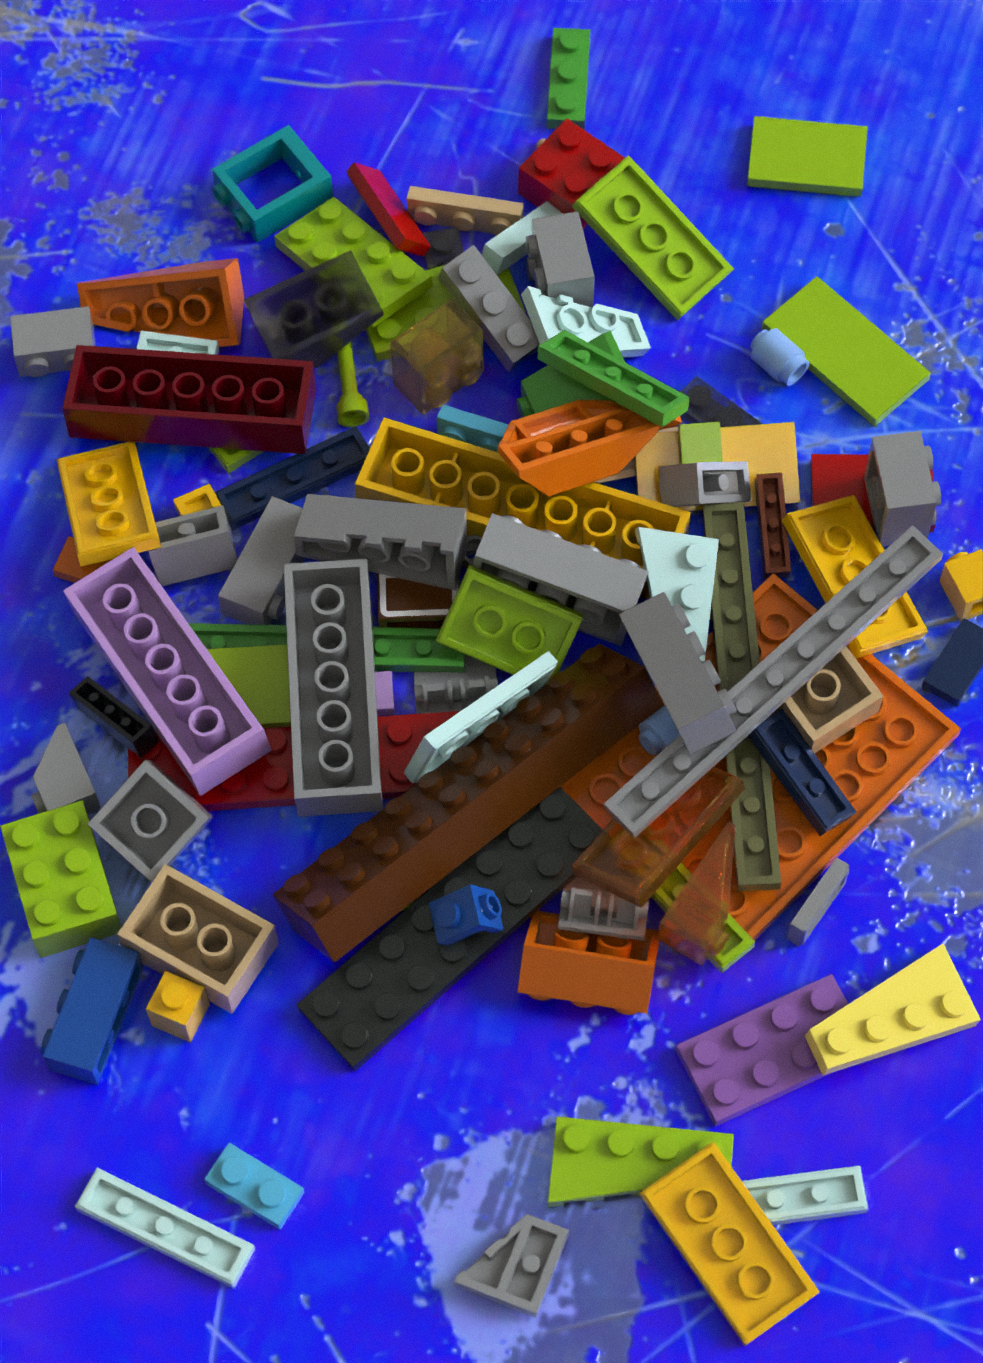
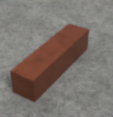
M782 473L757 474L754 482L763 579H768L773 573L779 578L789 577L791 562L788 532L782 522L786 515Z

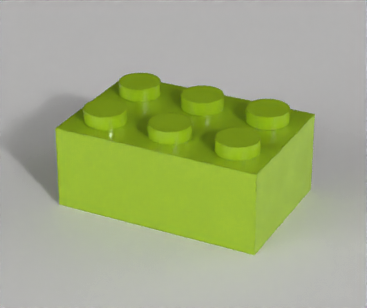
M83 800L0 825L32 940L40 958L88 944L90 937L100 940L116 935L122 928L92 828L88 825L90 820Z

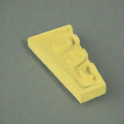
M943 943L809 1029L805 1038L822 1075H826L975 1027L981 1019Z

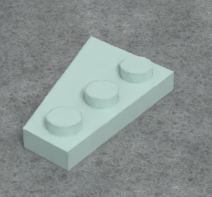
M530 286L521 293L539 344H542L563 330L586 342L605 332L611 331L623 357L644 356L651 348L638 314L600 304H595L593 307L576 304L573 302V297L561 294L557 298L541 295V289Z
M637 527L635 533L637 543H640L644 563L642 568L649 571L646 581L650 598L665 592L671 606L680 603L691 625L684 629L686 634L695 631L706 653L719 539ZM706 654L699 657L702 663L705 662Z

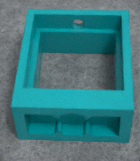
M289 125L212 169L214 186L211 189L215 199L222 207L226 205L233 212V219L238 228L243 233L248 231L257 243L333 197L331 175ZM282 158L302 184L257 210L237 184Z

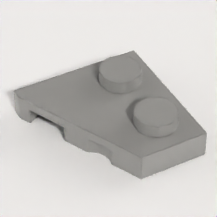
M526 1214L511 1227L510 1232L506 1236L496 1240L488 1247L480 1259L466 1271L462 1270L456 1276L454 1285L536 1318L569 1236V1230Z

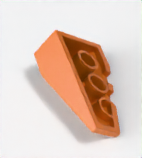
M238 258L199 262L77 283L81 307L89 306L94 325L125 332L130 330L135 332L148 331L216 340L219 347L239 345L241 342L244 291Z

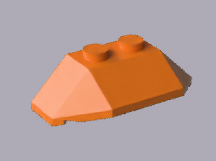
M576 400L510 421L502 440L498 444L497 452L519 478L546 495L552 496L618 474L658 433L659 426L614 401Z

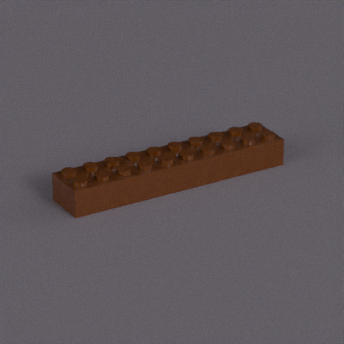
M600 643L583 652L576 662L564 671L553 675L546 685L533 695L522 699L516 708L499 721L488 725L477 738L466 746L454 751L451 758L434 771L424 774L417 784L401 796L390 800L378 814L367 822L355 827L348 837L335 847L324 851L318 857V860L301 873L290 877L284 886L272 895L293 930L335 963L631 732L641 722L664 705L646 668Z

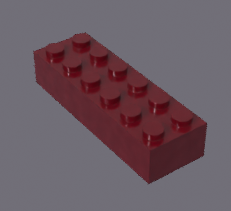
M76 345L62 409L70 438L306 454L316 396L313 361Z

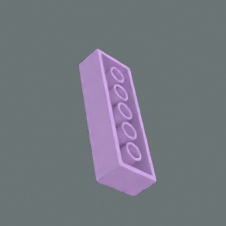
M134 547L63 590L73 613L200 796L272 751L260 723Z

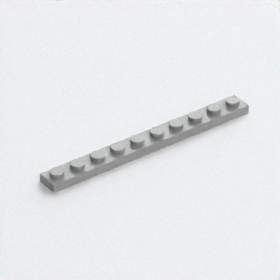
M912 525L728 691L737 712L730 715L737 730L736 732L691 755L681 735H679L604 803V809L633 839L638 836L940 562L943 553Z

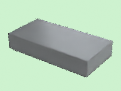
M838 857L835 858L790 923L787 935L788 940L799 947L805 943L846 884L850 870L849 864Z

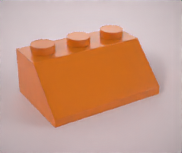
M537 911L532 916L523 946L518 993L528 994L536 1000H550L554 998L571 1001L572 1004L585 1008L595 1005L614 1008L615 1011L626 1015H633L638 1012L647 1014L661 930L646 928L644 941L621 939L613 936L558 929L560 914Z

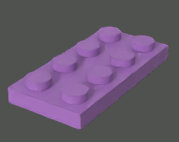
M832 974L676 1045V1052L715 1127L826 1076L822 1075L805 1035L809 1029L848 1005Z

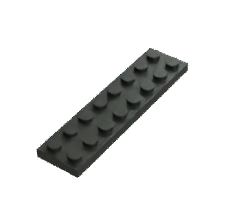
M559 787L430 888L297 1004L299 1011L354 1071L358 1070L606 852L608 844L612 842V839ZM469 884L494 891L502 907V931L491 933L482 930L449 946L438 944L428 903Z

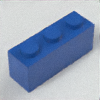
M91 937L86 949L78 951L72 967V974L75 976L70 989L62 991L57 1003L56 1012L59 1014L54 1029L49 1028L46 1031L41 1044V1054H43L45 1063L50 1071L95 1085L99 1084L144 968L138 951Z

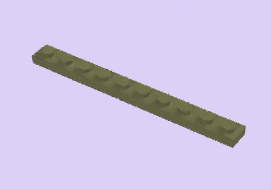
M744 502L703 504L702 509L704 537L719 539L711 614L716 668L721 683L718 684V690L720 691L725 688L727 692L760 663ZM747 736L725 756L737 892L777 890L781 888V872L770 766Z

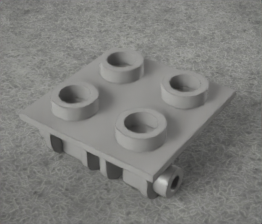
M465 654V673L414 672L416 712L420 714L462 711L498 686L496 667Z
M581 873L563 889L558 929L644 941L649 894L636 880Z

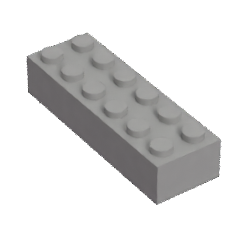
M367 559L284 564L294 799L298 817L383 810L368 561Z

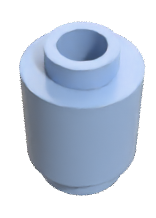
M777 328L770 331L763 330L753 339L750 346L753 349L750 355L751 359L777 382H784L788 386L793 385L808 369L809 361L804 358L805 352Z
M665 705L639 724V742L650 755H658L680 735Z

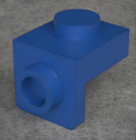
M469 884L428 903L438 944L449 946L482 930L491 933H498L503 930L501 920L502 907L493 890Z

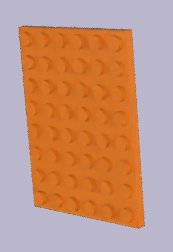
M774 573L753 592L759 661L764 660L818 611ZM712 631L707 637L705 661L710 659L717 672ZM872 654L856 658V660L883 695L879 712L815 753L856 813L850 819L820 837L770 768L781 872L780 889L737 892L725 757L647 826L754 941L960 734L961 728ZM717 684V685H715V688H716V690H717V692H718L719 690H718V684ZM639 725L560 786L612 841L626 830L604 809V803L657 756V754L650 755L640 744L638 739L640 735Z

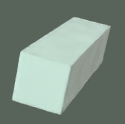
M546 201L485 243L482 252L483 258L497 275L528 254L526 236L532 235V219L563 213Z

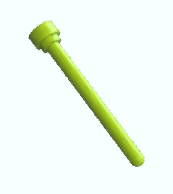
M329 291L342 387V396L336 405L339 424L344 427H359L368 422L369 410L367 401L358 393L347 306Z

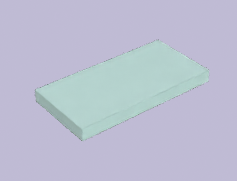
M549 651L425 735L404 771L407 778L412 783H418L424 774L434 771L451 758L454 751L469 744L482 734L488 725L499 721L516 708L522 699L537 692L547 683L556 669L558 661Z

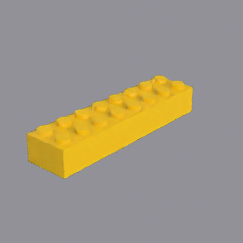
M385 417L381 422L355 482L356 498L466 508L467 537L471 535L483 537L492 513L499 516L508 515L519 519L524 525L536 530L553 531L559 534L563 540L571 543L591 545L600 550L602 554L614 559L631 560L637 563L641 569H643L644 563L640 543H637L635 533L637 527L689 534L691 515L689 511L595 482L548 496L519 478L498 452ZM645 581L640 596L650 599L648 583Z

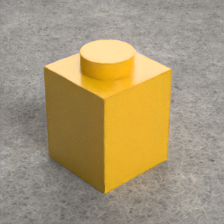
M980 549L970 554L967 552L957 553L944 563L939 582L961 622L963 618L968 620L983 614V551Z
M165 971L146 1007V1011L153 1027L191 1043L210 1003L205 987Z

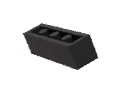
M87 676L69 692L77 709L140 758L160 741L152 725Z

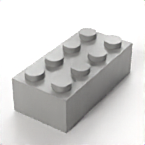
M493 513L473 562V566L583 613L584 617L578 631L622 646L627 632L619 614L637 605L649 571L641 569L637 563L631 560L614 559L602 554L600 550L591 545H577L563 540L559 534L553 531H539L524 525L513 516H499Z

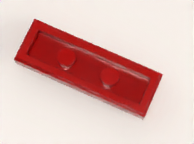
M353 162L346 171L347 175L395 248L414 255L424 256L431 248V245L381 171Z

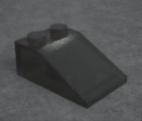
M351 250L244 299L252 324L268 356L274 359L313 361L314 369L322 365L384 315Z

